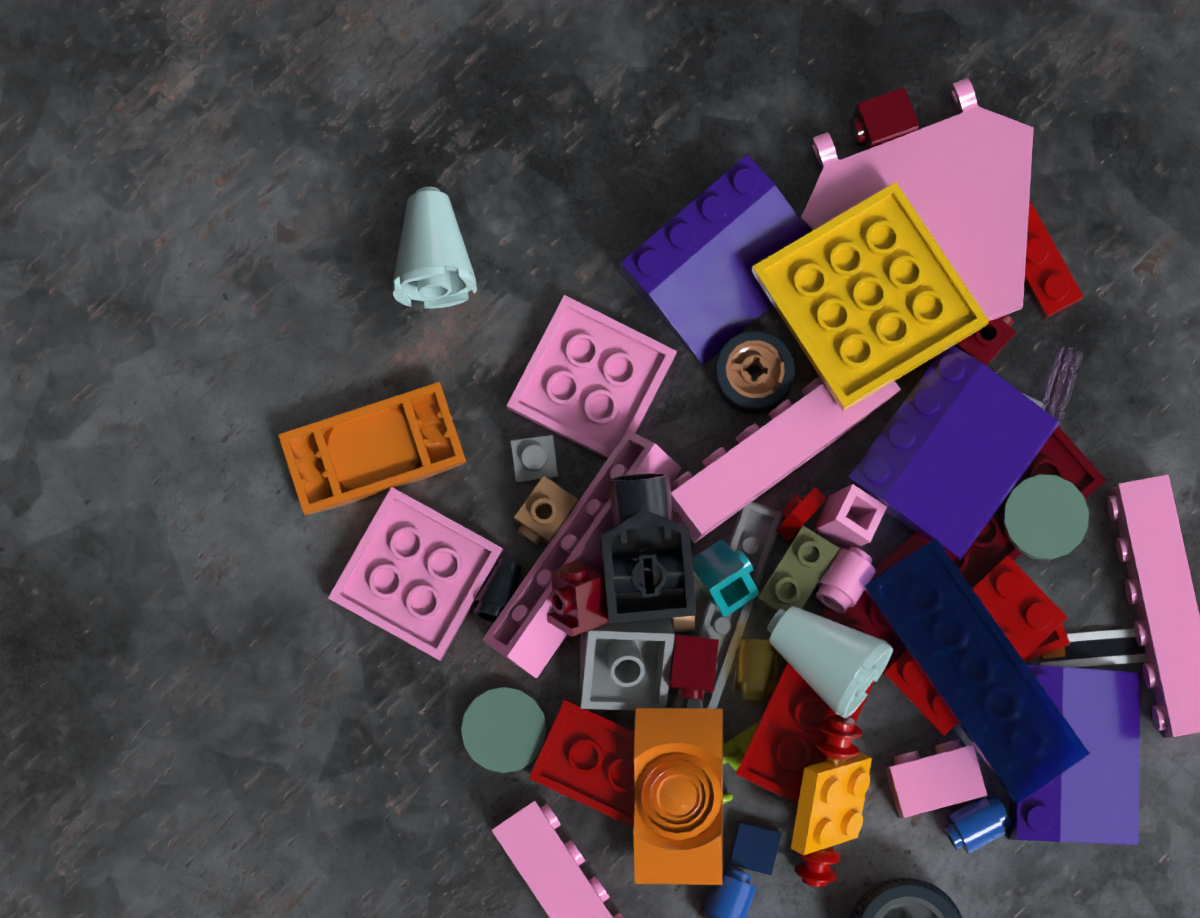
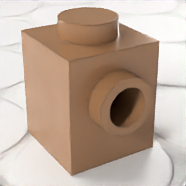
M543 475L514 516L515 523L520 525L517 533L536 546L541 541L548 545L579 500Z

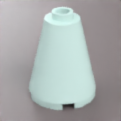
M420 188L407 200L392 282L393 296L396 301L410 307L411 300L423 301L424 308L427 309L444 308L463 303L469 299V291L472 290L474 294L476 293L477 281L450 199L447 194L440 192L438 188Z
M792 606L787 611L780 609L767 627V631L772 633L769 643L834 713L844 719L852 715L868 694L865 691L872 681H878L893 652L892 646L884 640Z

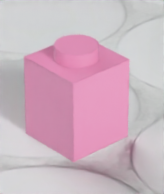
M851 484L829 496L813 531L841 549L849 550L850 547H861L871 542L887 506L854 484Z

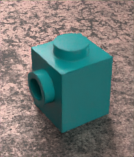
M723 539L692 558L693 575L702 591L724 618L760 595L749 574L754 570L750 561L741 549L733 552Z

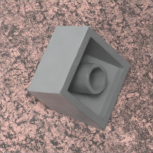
M670 618L610 624L608 622L605 625L581 633V709L636 711V708H667L675 636Z

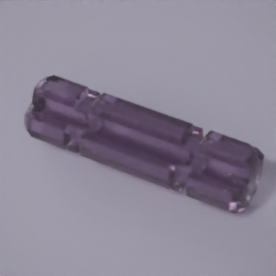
M1065 346L1059 351L1056 364L1059 366L1053 370L1044 401L1047 402V405L1042 407V409L1059 421V427L1062 425L1066 413L1063 408L1068 406L1077 374L1075 370L1080 367L1083 358L1081 351Z

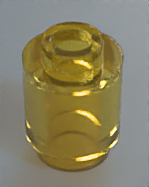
M740 639V648L735 650L733 691L742 692L741 700L766 702L767 694H772L777 682L778 652L774 651V647L769 643V640Z

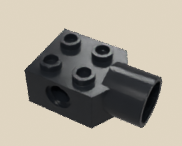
M647 473L610 478L612 523L599 530L609 624L697 616L690 532L685 522L673 518L670 474Z

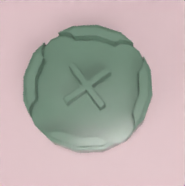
M1040 474L1023 480L1009 493L1002 512L1004 531L1007 539L1020 553L1033 559L1052 560L1069 554L1082 542L1088 529L1089 510L1084 496L1073 483L1057 475Z
M501 687L487 690L472 701L464 713L461 733L464 747L473 761L489 771L509 773L522 770L537 758L545 743L547 727L544 713L532 697L521 690Z

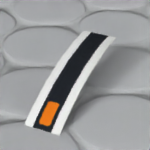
M1134 629L1067 634L1070 645L1040 656L1041 666L1073 668L1148 662L1145 647L1137 644Z

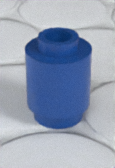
M994 795L989 799L981 797L947 815L949 825L944 827V830L955 850L963 847L965 852L970 854L1005 835L1004 830L1011 827L1012 822L1002 802Z
M728 867L726 874H723V885H712L703 909V912L707 913L705 918H747L758 888L750 884L752 875Z

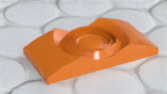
M440 382L278 434L304 516L351 504L388 490L391 487L394 488L418 482L467 463Z
M636 708L633 830L635 884L723 885V709Z

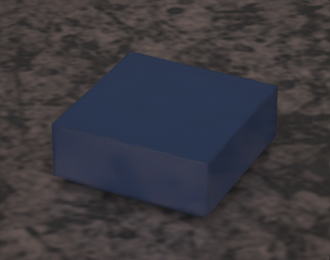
M739 822L729 865L772 875L782 833Z

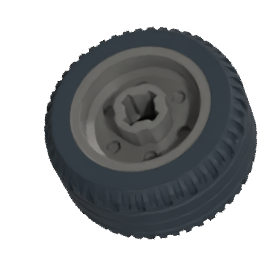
M894 878L883 881L864 893L856 903L850 918H962L953 900L937 886L919 879Z

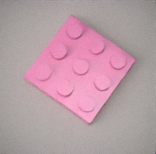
M564 295L507 404V409L608 459L628 430L634 433L637 432L677 351Z
M391 487L328 599L441 662L471 609L475 597L503 552V548Z

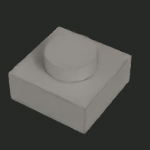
M553 435L511 441L516 484L538 482L543 475L550 480L558 479Z

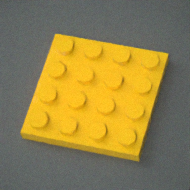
M894 182L752 266L753 275L842 412L987 326L989 319L897 182Z

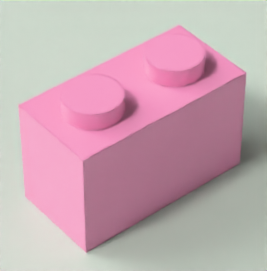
M960 739L936 745L937 754L920 758L918 750L894 756L895 765L886 767L885 771L898 818H905L987 796L974 745L962 747Z

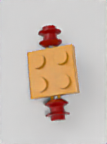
M832 715L829 717V720L819 723V729L826 733V738L816 741V747L827 756V761L804 767L791 849L796 851L805 860L804 863H799L795 866V873L802 878V882L814 887H824L827 883L837 879V872L830 868V865L838 863L841 856L831 846L858 838L859 831L863 825L862 812L865 795L870 785L869 772L872 757L860 753L859 748L852 743V739L861 737L863 731L855 725L854 719L850 717L844 719L840 715Z

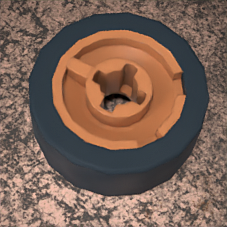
M761 330L744 331L730 338L720 349L714 367L715 386L721 398L733 409L748 414L764 413L777 407L788 395L795 377L794 358L787 345L775 335ZM751 365H756L762 370V375L756 381H751V376L746 371Z

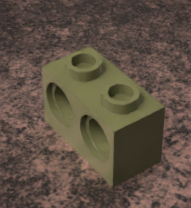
M802 526L761 590L760 595L756 598L755 603L774 615L780 609L787 611L792 606L802 609L840 548L807 527Z

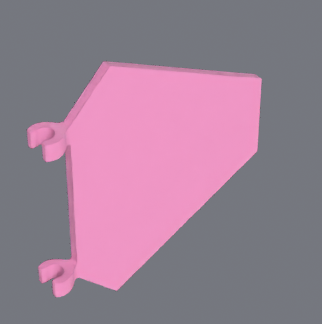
M966 78L952 84L954 91H951V96L957 109L961 112L960 114L842 160L838 159L835 146L828 132L813 137L812 140L815 145H812V148L823 170L801 216V221L813 231L882 189L897 182L989 321L1023 308L1034 127L979 107L972 84Z

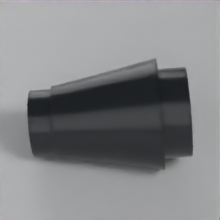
M498 558L496 565L474 599L476 604L475 615L486 621L495 622L518 589L520 571L522 569L520 564L509 559Z

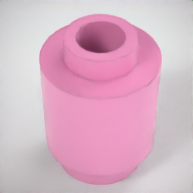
M850 547L849 550L839 549L818 582L817 599L826 607L838 613H845L848 607H854L875 574V569L871 565L872 558L856 547Z

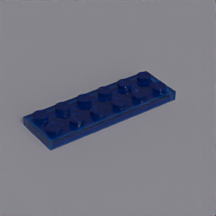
M936 538L864 586L865 592L1015 804H1018L1090 754Z

